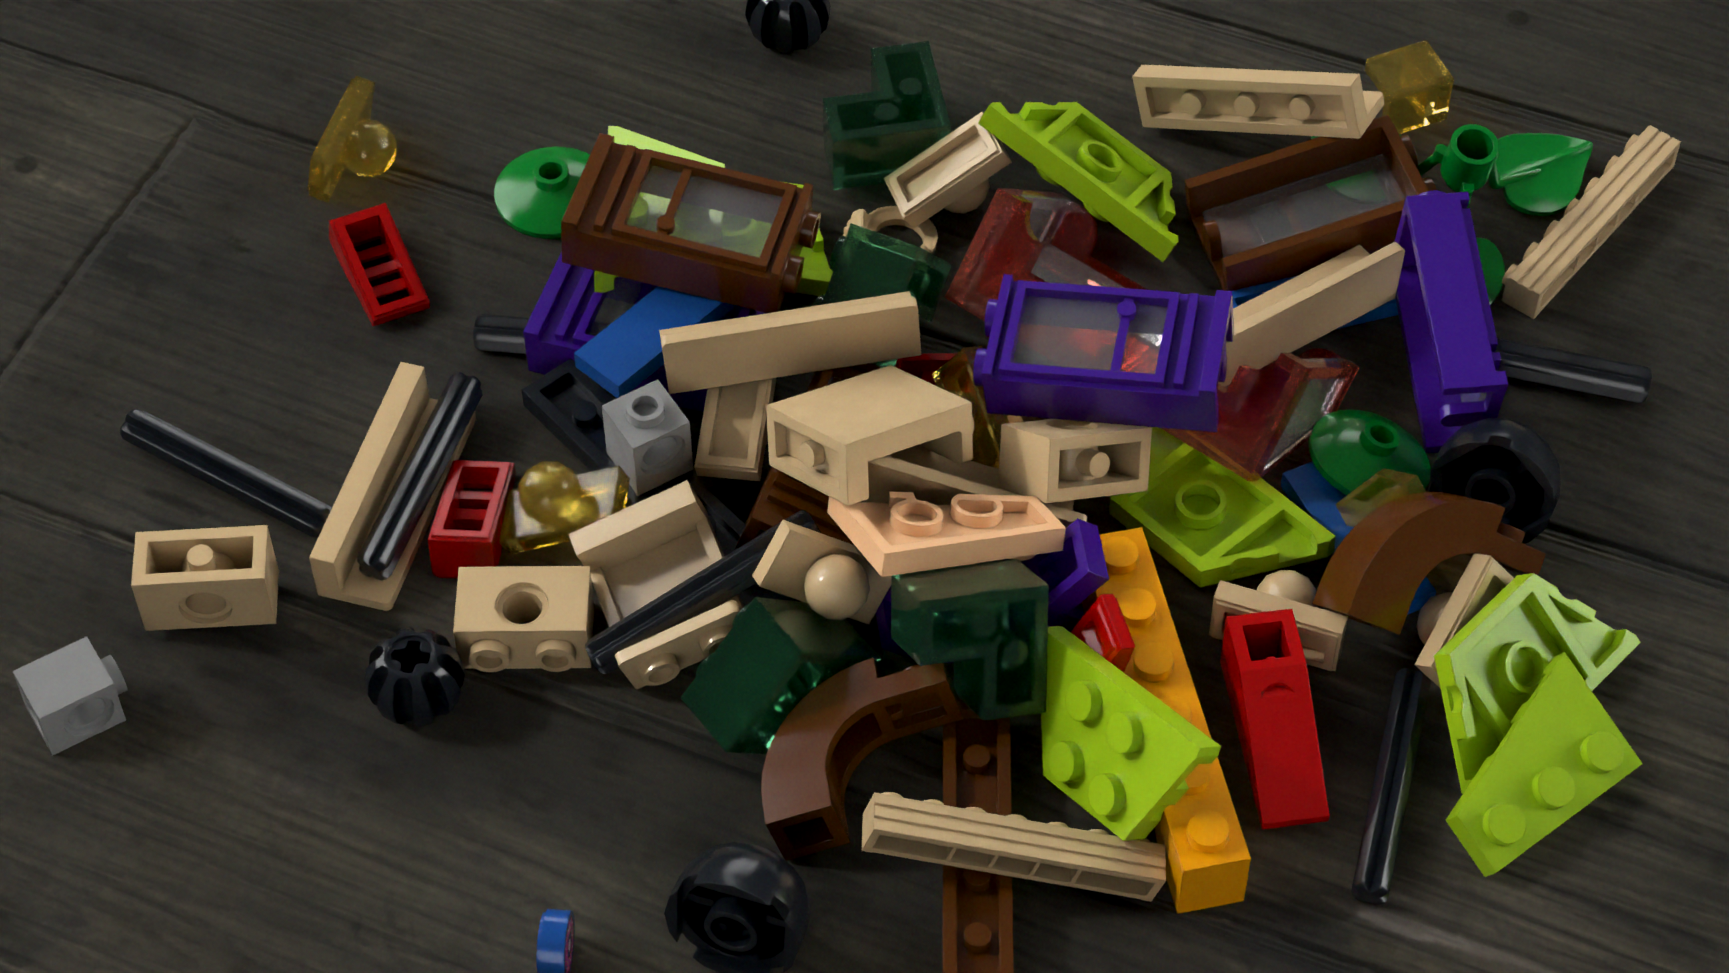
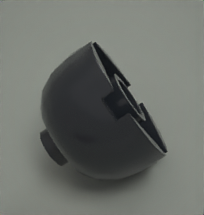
M1490 417L1462 426L1446 440L1440 448L1430 472L1431 483L1428 492L1454 494L1506 507L1500 522L1524 531L1525 536L1522 543L1525 544L1532 541L1548 526L1560 496V466L1546 439L1532 427L1510 418Z
M730 842L713 846L687 865L669 896L664 915L669 933L675 941L678 942L683 933L687 940L697 947L692 958L704 967L719 973H770L772 968L783 966L784 973L792 967L800 950L811 912L805 883L791 864L774 851L765 847Z

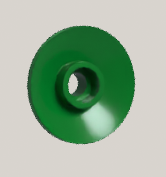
M555 146L535 149L512 160L498 176L494 188L496 208L504 222L514 230L527 236L542 239L561 238L562 218L590 154L574 148Z
M1339 410L1322 417L1310 434L1309 453L1319 473L1337 490L1357 501L1374 506H1382L1403 496L1422 493L1428 486L1431 467L1424 449L1408 431L1383 416L1362 410Z

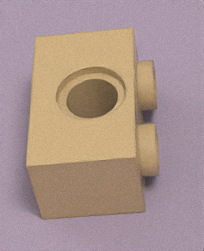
M1062 419L1001 424L998 488L1023 496H1037L1044 503L1148 491L1152 428Z
M268 525L135 533L131 587L145 631L276 624L279 569Z
M590 566L459 567L453 633L456 650L462 659L463 668L477 669L483 672L542 668L551 672H561L570 668H591V659L585 648L587 640L593 637L595 603Z

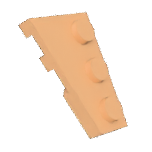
M889 491L888 503L858 502L847 506L830 496L828 500L827 513L881 577L907 578L921 571L948 567L968 569L974 567L977 563L1003 559L1023 561L1032 559L1038 554L1063 551L1066 527L1037 496L957 494L952 498L951 505H937L927 501L916 500L914 492Z

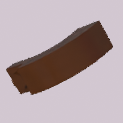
M1443 492L1410 494L1392 500L1372 511L1346 535L1325 569L1312 604L1346 615L1349 619L1363 625L1400 635L1419 585L1426 575L1442 561L1459 554H1466L1471 557L1474 553L1491 555L1507 571L1539 575L1546 553L1523 544L1524 531L1500 522L1506 507Z
M874 658L859 662L826 679L808 693L788 714L770 744L764 762L761 781L765 825L786 861L851 843L844 806L845 791L852 773L868 754L881 745L897 738L964 719L960 698L943 660L925 665H914L901 672L882 677Z

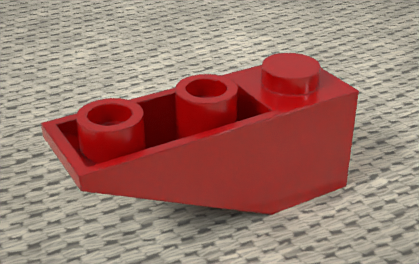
M1284 609L1226 616L1220 663L1261 828L1264 830L1329 821L1330 814L1308 668L1293 610Z

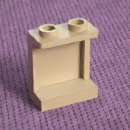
M892 365L766 405L769 465L847 506L869 499V461L916 445L927 448L958 464H963L973 459L972 434L974 431V419L972 416V402Z
M688 480L568 534L576 556L584 566H590L592 583L609 627L725 557L707 511ZM738 594L718 607L618 651L615 654V658L619 668L637 690L646 685L657 686L674 679L681 669L706 658L716 659L734 652L741 642L756 636L741 596Z

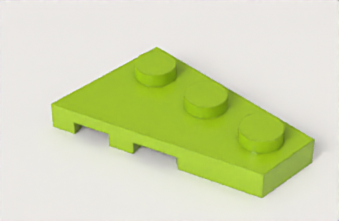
M1565 652L1552 658L1541 675L1542 681L1530 699L1520 706L1511 720V728L1493 755L1485 759L1446 818V822L1484 877L1500 871L1643 764Z

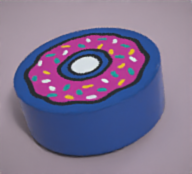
M547 909L546 912H543L537 939V973L571 972L575 938V920L572 910Z

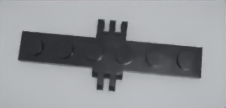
M571 358L521 390L523 405L610 489L604 497L605 506L594 514L591 523L688 480L707 511L724 556L736 550L735 547L745 524L718 498L734 488L740 480L697 476L694 466L700 432L691 435L693 470L637 496L606 451L602 405L614 399L599 384L576 368L575 362ZM757 583L739 593L753 629L760 637H763L808 605V603L759 587Z

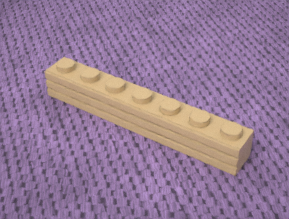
M1651 125L1639 136L1636 134L1632 135L1624 148L1623 154L1620 157L1614 155L1607 163L1604 174L1600 178L1593 177L1590 180L1580 200L1574 198L1567 206L1564 217L1559 222L1553 220L1550 223L1539 244L1533 242L1526 250L1523 261L1518 266L1512 264L1508 268L1502 280V284L1505 285L1502 301L1535 319L1665 175L1670 172L1675 165L1681 141L1674 137L1671 138L1670 135L1662 131L1660 132Z
M874 792L863 812L862 851L880 853L1150 902L1166 882L1165 845L1150 842L1147 838L1123 841L1118 836L1109 835L1107 831L1102 829L1088 831L1068 827L1062 822L1042 823L1027 820L1026 817L1018 814L1003 816L986 813L985 810L979 807L958 808L947 806L935 799L919 801L903 798L895 792H884L881 794Z

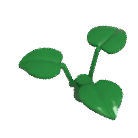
M1467 124L1454 131L1448 147L1444 144L1436 145L1434 153L1418 164L1417 169L1422 176L1440 163L1441 175L1446 185L1455 192H1468L1470 199L1473 191L1483 187L1488 179L1490 188H1503V194L1507 203L1514 209L1530 215L1550 216L1565 210L1569 203L1577 196L1593 149V143L1575 137L1549 133H1516L1497 139L1494 133L1486 127L1477 124ZM1310 136V140L1318 136ZM1373 171L1326 186L1338 198L1359 206H1377L1387 199ZM1476 237L1491 307L1502 288L1505 266L1502 255L1496 245L1490 240Z

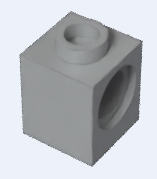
M658 379L602 405L607 454L637 496L693 470L690 422Z
M87 636L13 671L26 709L52 756L126 721L118 697L119 694L128 690L125 680L113 657L108 655L100 659Z

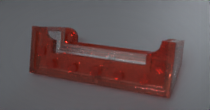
M998 188L944 298L985 322L987 302L989 299L998 300L1003 274L1013 275L1014 281L1023 280L1148 289L1091 256L1098 240V227L1095 218L1083 206L1060 193ZM1020 326L1017 342L1057 366L1110 370L1117 333ZM1128 334L1121 371L1155 374L1162 337ZM1323 348L1307 350L1298 357L1292 353H1281L1275 364L1272 362L1260 369L1249 365H1241L1229 385L1223 387L1218 384L1219 425L1217 432L1161 429L1247 481H1257L1308 441L1314 426L1322 417L1338 410L1360 367L1335 352Z

